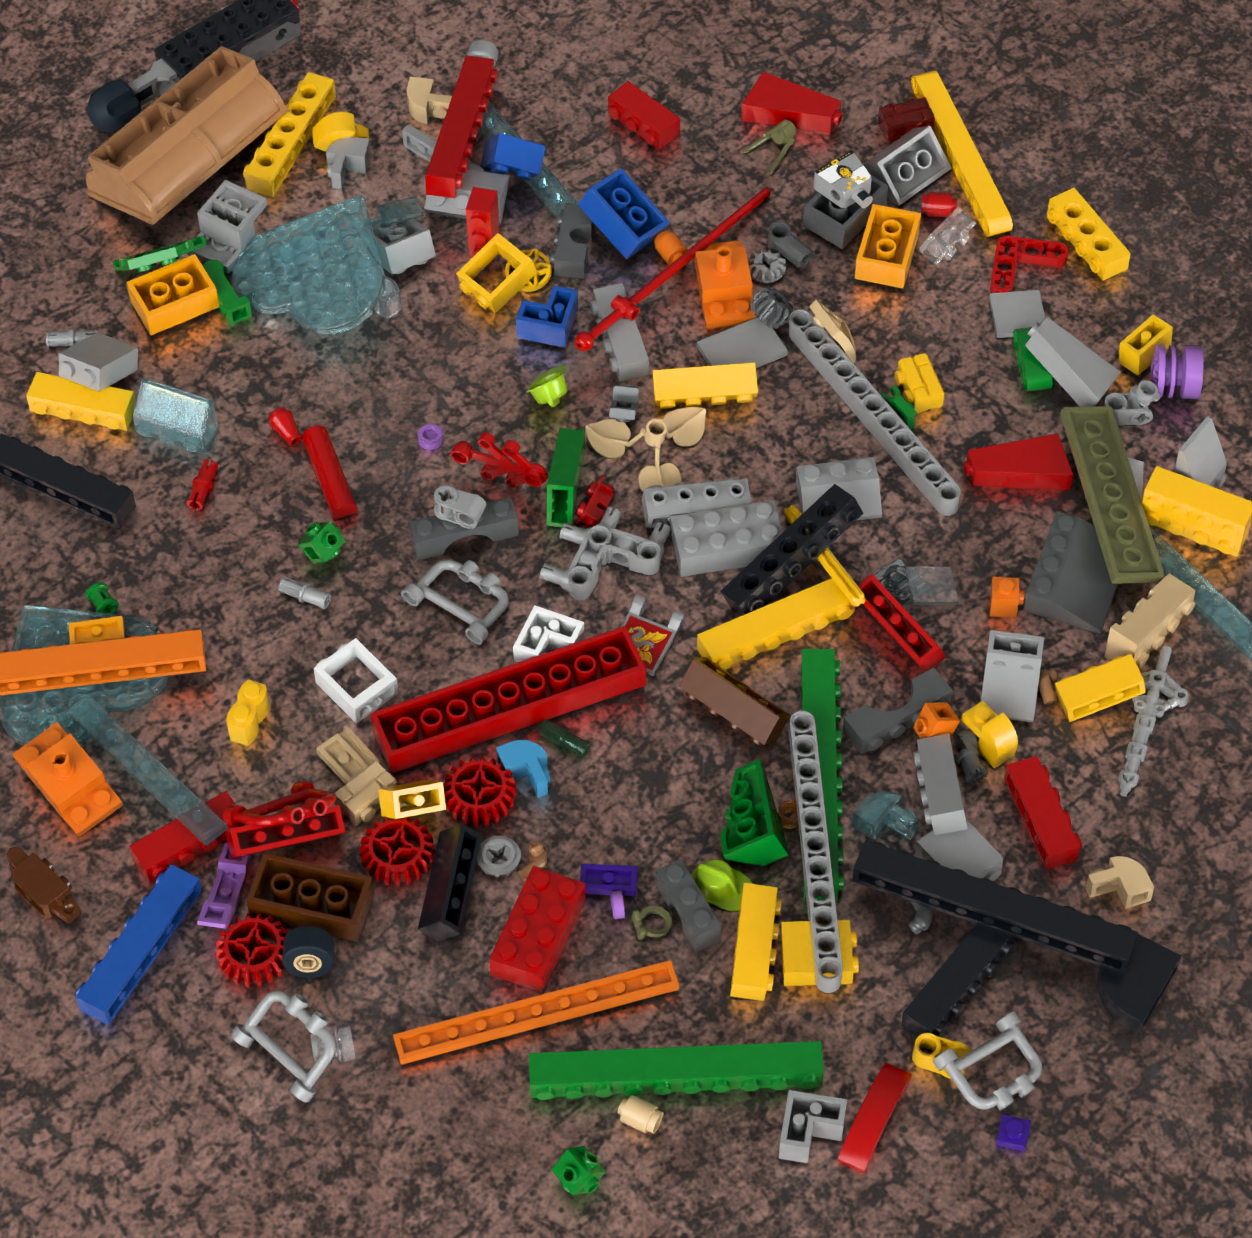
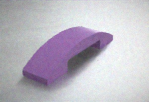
M224 843L218 860V873L208 901L203 903L197 920L198 925L225 929L228 927L242 896L251 855L231 859L228 843Z

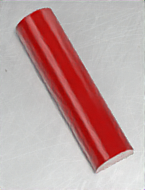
M316 425L308 428L302 435L303 443L333 520L358 513V508L326 427Z

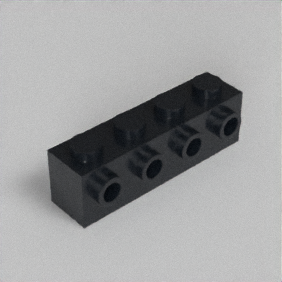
M462 823L439 833L418 925L419 931L437 942L461 934L481 845L482 835Z

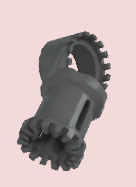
M968 728L955 733V738H957L955 742H958L956 746H960L958 748L960 753L956 755L955 761L956 764L961 766L965 774V782L967 784H976V781L980 782L979 779L983 780V778L987 777L988 770L981 765L978 758L979 752L976 736Z

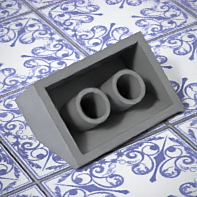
M931 126L912 129L863 164L870 175L888 185L887 198L896 206L901 205L952 169Z
M468 169L467 173H463V187L458 189L455 198L426 196L424 209L429 214L466 219V207L473 187L497 190L499 225H501L510 176Z
M874 457L797 466L796 489L802 514L829 488L836 484L855 497L864 513L857 520L882 517L879 476Z

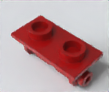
M604 475L597 482L592 481L585 492V495L588 496L586 502L582 500L575 511L578 517L574 526L580 521L585 523L584 526L586 528L600 523L605 511L597 505L606 509L615 494L613 491L614 487L611 484L602 483Z

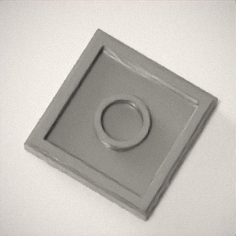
M1039 290L989 294L996 338L1013 337L1014 329L1033 327L1036 322L1041 325L1045 320Z

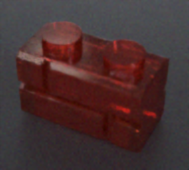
M926 97L920 99L912 98L903 103L887 104L879 108L878 125L887 143L898 140L914 128L931 126L932 130H934L935 118L931 108H929Z

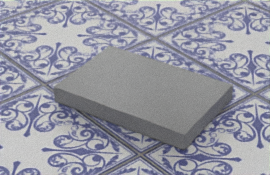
M758 317L697 342V349L708 366L755 363L756 368L783 358L788 353L787 348L772 326L768 327Z

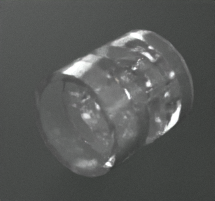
M350 1023L333 1026L330 1032L334 1036L336 1050L328 1065H331L335 1059L340 1063L356 1060ZM310 1032L315 1063L324 1050V1042L321 1038Z

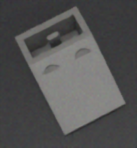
M990 630L981 701H984L997 715L1003 712L1010 720L1033 723L1044 637Z

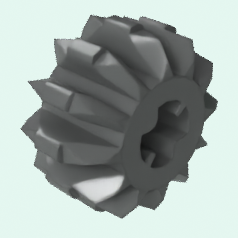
M769 286L757 291L750 302V308L755 312L754 315L761 322L766 323L768 327L772 326L775 329L787 324L793 312V305L789 303V299L785 298L783 293L778 292L777 289H772Z

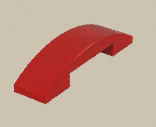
M885 1062L855 1117L839 1154L838 1162L865 1173L898 1100H901L912 1078V1073Z

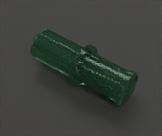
M548 720L541 722L538 728V733L558 744V748L562 749L564 747L582 759L591 748L590 742L572 734L569 728L565 730Z

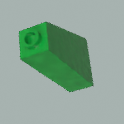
M559 429L547 482L546 526L563 527L564 523L570 525L574 523L585 454V430Z

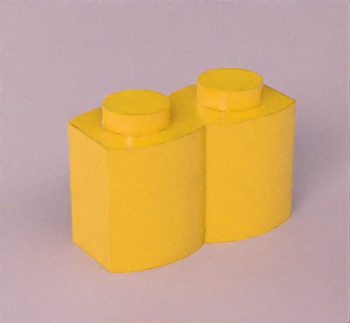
M248 679L240 687L237 702L228 711L226 719L230 741L249 746L256 739L259 732V723L265 719L269 712L270 705L266 684Z

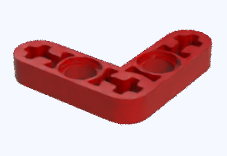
M1015 236L999 238L996 244L990 293L1013 291L1017 262L1049 267L1064 266L1068 260L1069 251L1067 246L1060 242ZM1005 247H1010L1009 255H1004ZM1029 248L1036 249L1039 253L1031 255L1028 254L1026 250ZM1007 264L1011 269L1004 271L999 269L998 266ZM1000 279L1005 280L1004 288H999Z

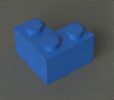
M499 133L485 141L480 167L489 173L504 175L508 172H513L520 179L531 180V178L540 175L546 146Z
M553 285L547 304L522 300L516 317L517 338L566 348L578 312V290Z

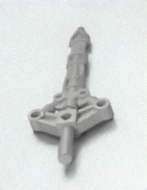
M1162 646L1155 670L1152 669L1151 671L1141 673L1145 683V690L1148 691L1147 695L1131 698L1134 703V710L1139 714H1137L1133 727L1132 741L1129 742L1125 754L1127 759L1125 769L1120 771L1118 777L1121 790L1120 795L1124 797L1137 785L1139 779L1137 771L1140 763L1144 762L1148 748L1146 745L1150 734H1152L1156 717H1162L1168 709H1173L1176 706L1183 707L1188 703V691L1181 688L1166 673L1172 649L1168 646ZM1159 694H1164L1170 699L1164 702L1159 698Z

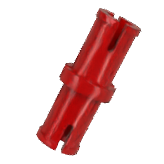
M204 459L198 476L193 479V489L186 502L187 506L191 509H194L197 503L196 510H201L207 493L212 490V480L218 469V464L211 460L208 467L209 459Z

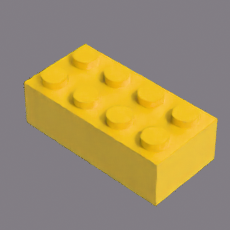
M1159 466L1155 467L1144 491L1142 505L1149 525L1157 526L1170 531L1174 535L1194 540L1198 544L1215 548L1224 554L1238 557L1249 534L1252 522V501Z

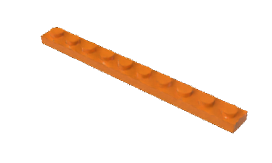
M669 960L393 1034V1039L400 1064L402 1065L679 990V982L672 962Z

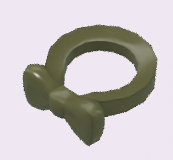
M648 906L641 912L638 910L632 912L631 919L636 928L638 940H643L645 935L662 937L670 931L672 917L664 908ZM648 914H658L664 919L665 927L661 930H652L643 926L642 920Z

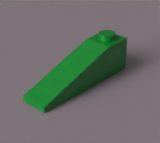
M758 759L735 770L730 791L732 801L730 809H726L725 818L727 823L726 828L721 831L720 839L723 856L726 860L765 866L788 856V850L766 772L761 759Z

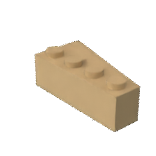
M1169 573L1151 589L1148 600L1145 598L1139 600L1133 613L1128 611L1123 615V621L1120 625L1115 623L1110 627L1104 657L1111 661L1117 656L1132 654L1137 666L1142 668L1149 658V653L1153 649L1158 650L1165 640L1164 636L1168 632L1173 633L1180 623V618L1191 613L1195 606L1193 600L1196 590Z

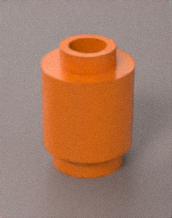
M668 230L659 233L654 240L655 249L668 265L688 251L677 235Z

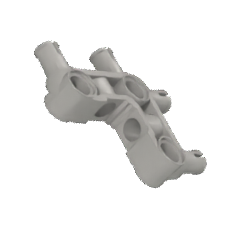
M607 507L600 524L587 529L564 523L560 531V539L580 544V547L570 568L565 570L544 563L540 572V579L561 585V588L568 591L569 595L575 600H585L595 589L598 583V575L603 565L613 562L628 567L633 572L653 575L660 570L661 559L665 552L663 545L671 532V528L664 524L663 528L660 529L662 523L657 522L649 539L615 529L622 513L615 508L612 514L613 507Z

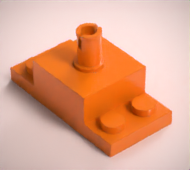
M741 240L712 243L703 251L695 252L693 262L706 329L737 326L756 318L755 312L750 308L752 280L745 246L742 247Z
M58 722L12 754L16 762L78 838L123 806L121 799L106 782L102 771L71 733L67 734Z

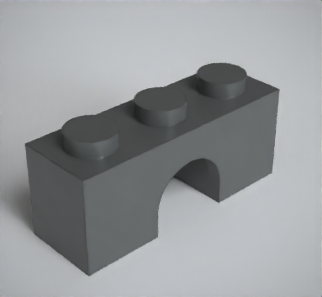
M565 203L564 213H559L558 228H560V232H555L554 246H556V251H551L550 264L554 266V276L584 279L588 262L587 244L577 243V241H592L595 224L578 204Z
M682 859L657 869L656 888L668 908H676L682 922V931L695 953L721 942V924Z

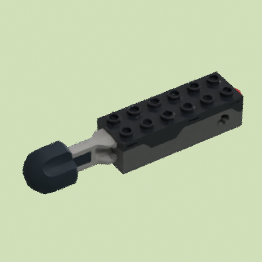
M238 0L155 48L156 62L152 64L149 72L128 84L121 79H117L97 89L91 94L87 105L88 117L92 124L102 131L115 132L120 130L142 112V105L164 94L221 46L253 58L257 62L301 36L300 6L296 0Z

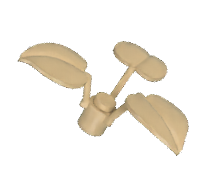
M700 407L681 408L667 413L662 420L657 418L651 419L647 423L646 429L642 428L640 433L630 441L631 432L629 427L624 422L616 421V419H606L586 424V436L591 447L599 455L610 459L622 457L625 452V446L631 447L644 436L646 443L655 447V466H646L641 470L638 477L641 491L643 492V489L653 485H660L662 487L674 486L677 483H681V474L672 463L660 466V447L664 443L665 437L667 439L672 437L674 442L680 446L697 444L704 434L706 409Z

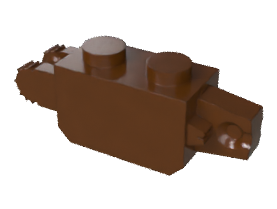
M19 847L9 848L6 858L12 870L11 879L14 882L15 891L44 919H52L54 916H58L69 924L82 914L80 907L72 897L71 889L73 887L65 876L61 875L59 877L54 872L52 864L46 858L41 860L34 852L28 856Z

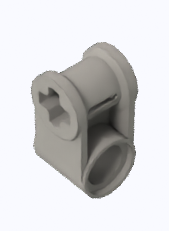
M1130 392L1110 393L1105 397L1103 406H1112L1118 426L1145 425L1153 419V413L1149 410L1148 406L1140 405L1136 397L1131 395Z
M447 485L440 486L434 493V500L436 502L434 513L437 518L458 524L467 529H474L477 526L486 508V502L482 497Z

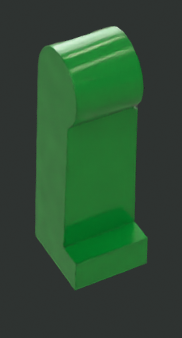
M208 260L202 266L216 287L219 309L228 325L230 326L252 317L250 301L246 296L238 298L225 276L223 264L218 260Z

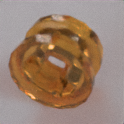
M787 800L781 803L778 807L781 825L789 829L799 826L796 801ZM788 811L790 814V811L795 812V817L792 818V815H790V818L785 817V812Z

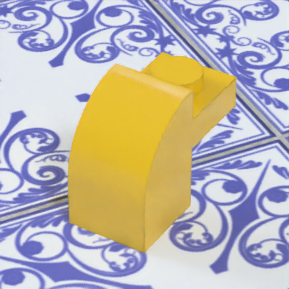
M335 112L326 115L312 128L314 147L325 152L333 142L345 137L369 139L368 128L355 123L354 114L348 112Z
M981 701L962 714L961 721L979 737V754L994 769L1015 756L1018 745L1017 734L1011 721L1003 712L997 715L984 701Z

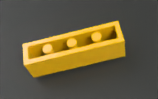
M755 363L653 370L654 406L660 405L662 409L674 408L676 404L686 403L687 407L700 406L701 402L711 401L712 405L726 404L727 400L736 399L737 403H748L752 401V398H756L758 394Z
M36 372L26 395L30 411L37 414H47L65 420L81 421L89 425L106 426L114 430L127 431L137 408L134 391L107 387L99 392L66 378Z
M750 883L743 884L730 997L764 1001L766 991H772L774 974H769V966L775 965L776 949L771 947L772 940L777 941L779 924L774 923L775 915H780L782 899L777 898L778 887Z

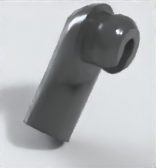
M911 902L917 913L914 917L915 919L909 922V927L913 933L920 934L923 930L929 929L934 917L933 912L929 907Z

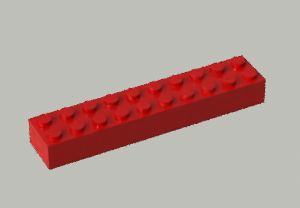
M626 626L372 712L370 713L372 731L390 773L393 774L646 686V667Z

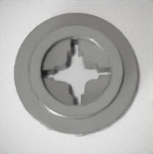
M771 248L768 252H763L760 249L758 253H751L748 259L751 278L756 281L770 283L779 280L785 274V259L781 257L780 252L773 253ZM763 261L770 264V270L765 265H762Z
M490 837L480 845L477 858L478 867L484 870L486 875L492 874L496 878L504 874L509 876L511 871L518 869L521 851L518 844L508 837ZM504 852V861L499 859L494 863L493 855L498 856Z

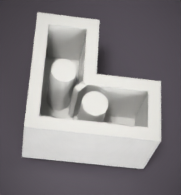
M534 605L513 646L514 664L585 640L584 622Z

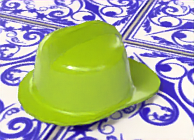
M560 365L542 373L533 380L526 393L530 392L540 405L548 403L552 408L559 404L560 398L567 392L564 377L567 366Z
M711 859L703 864L700 863L691 873L706 901L727 911H739L743 884H753L749 877L731 868L728 863L719 859Z

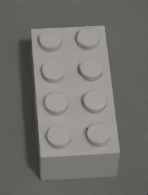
M774 500L671 516V539L680 577L746 567L783 533Z

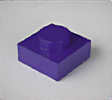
M1002 1114L996 1146L1025 1152L1031 1120Z

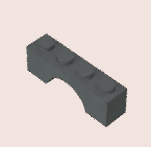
M511 497L487 502L486 508L474 529H467L458 524L441 520L436 515L409 522L410 539L417 561L443 555L451 543L470 535L487 536L493 542L519 536L518 516Z
M932 668L912 679L911 699L905 706L894 711H880L866 704L844 717L843 732L861 755L869 750L875 751L887 740L900 737L905 730L914 726L925 703L948 702L951 705L953 690L938 671Z

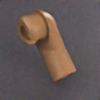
M1045 668L1040 671L1038 687L1044 705L1057 701L1052 683L1058 680V674L1054 668L1048 670Z

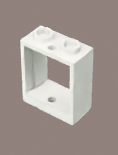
M356 638L349 643L343 644L337 652L328 658L322 659L313 668L316 684L356 724L399 693L397 678ZM358 658L379 680L355 698H352L331 676Z

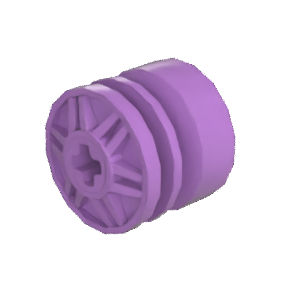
M1156 344L1154 356L1151 360L1150 381L1157 386L1160 398L1163 395L1164 387L1167 398H1172L1175 387H1179L1182 399L1200 398L1203 382V349L1201 345H1183L1180 356H1177L1175 345L1170 344L1166 356L1164 344Z

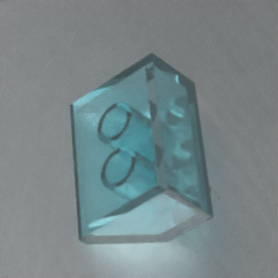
M146 378L142 379L133 413L136 432L145 437L162 440L169 445L174 444L183 447L190 452L206 455L219 432L213 400Z

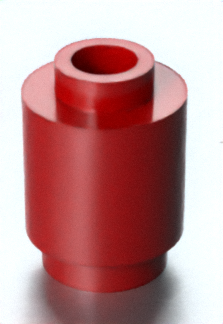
M929 192V194H923L921 213L927 214L930 217L951 218V213H956L957 198H952V193Z

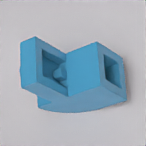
M516 740L496 747L497 763H503L504 770H510L514 780L528 776L538 798L548 794L547 783L551 782L547 770V753L540 745L528 740Z

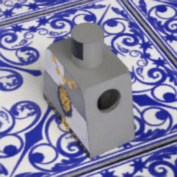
M852 150L815 171L814 189L839 207L847 208L856 202L861 208H866L873 200L869 194L871 192V175Z

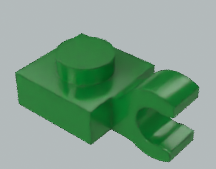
M894 385L891 387V394L893 396H887L884 392H881L880 395L910 430L913 429L916 418L915 407L900 395L899 388Z

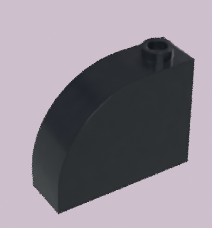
M1138 934L1125 974L1099 966L1097 976L1098 993L1103 1006L1110 1016L1126 1029L1140 1035L1178 970L1181 955Z

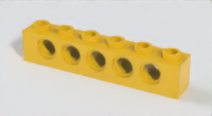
M308 72L304 79L299 81L296 92L287 100L286 104L289 111L275 122L272 130H268L265 141L261 147L256 149L251 163L247 164L244 168L243 177L245 178L248 190L274 197L312 136V128L323 118L335 99L334 79Z

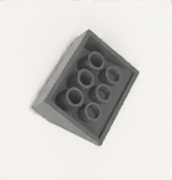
M1056 511L1026 593L1024 612L1101 634L1118 584L1111 583L1094 525L1082 518Z

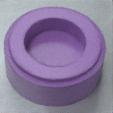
M426 424L418 430V443L422 448L434 450L443 444V430L438 425Z
M611 891L612 916L615 920L625 918L622 891Z

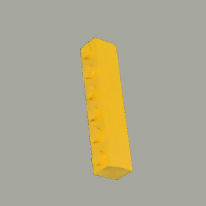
M831 578L697 634V650L701 657H706L722 669L727 670L733 664L740 661L750 660L766 650H774L790 640H798L804 634L814 630H821L837 620H845L854 614L855 606L851 604Z

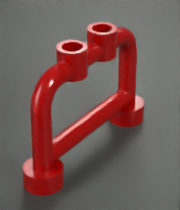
M297 781L291 788V794L250 809L236 804L227 806L223 813V820L226 825L231 827H241L245 824L270 827L286 822L300 824L303 822L305 815L323 816L327 808L335 803L336 797L334 793L315 789L310 782ZM302 803V805L300 806H293L295 804ZM282 809L280 813L267 815Z

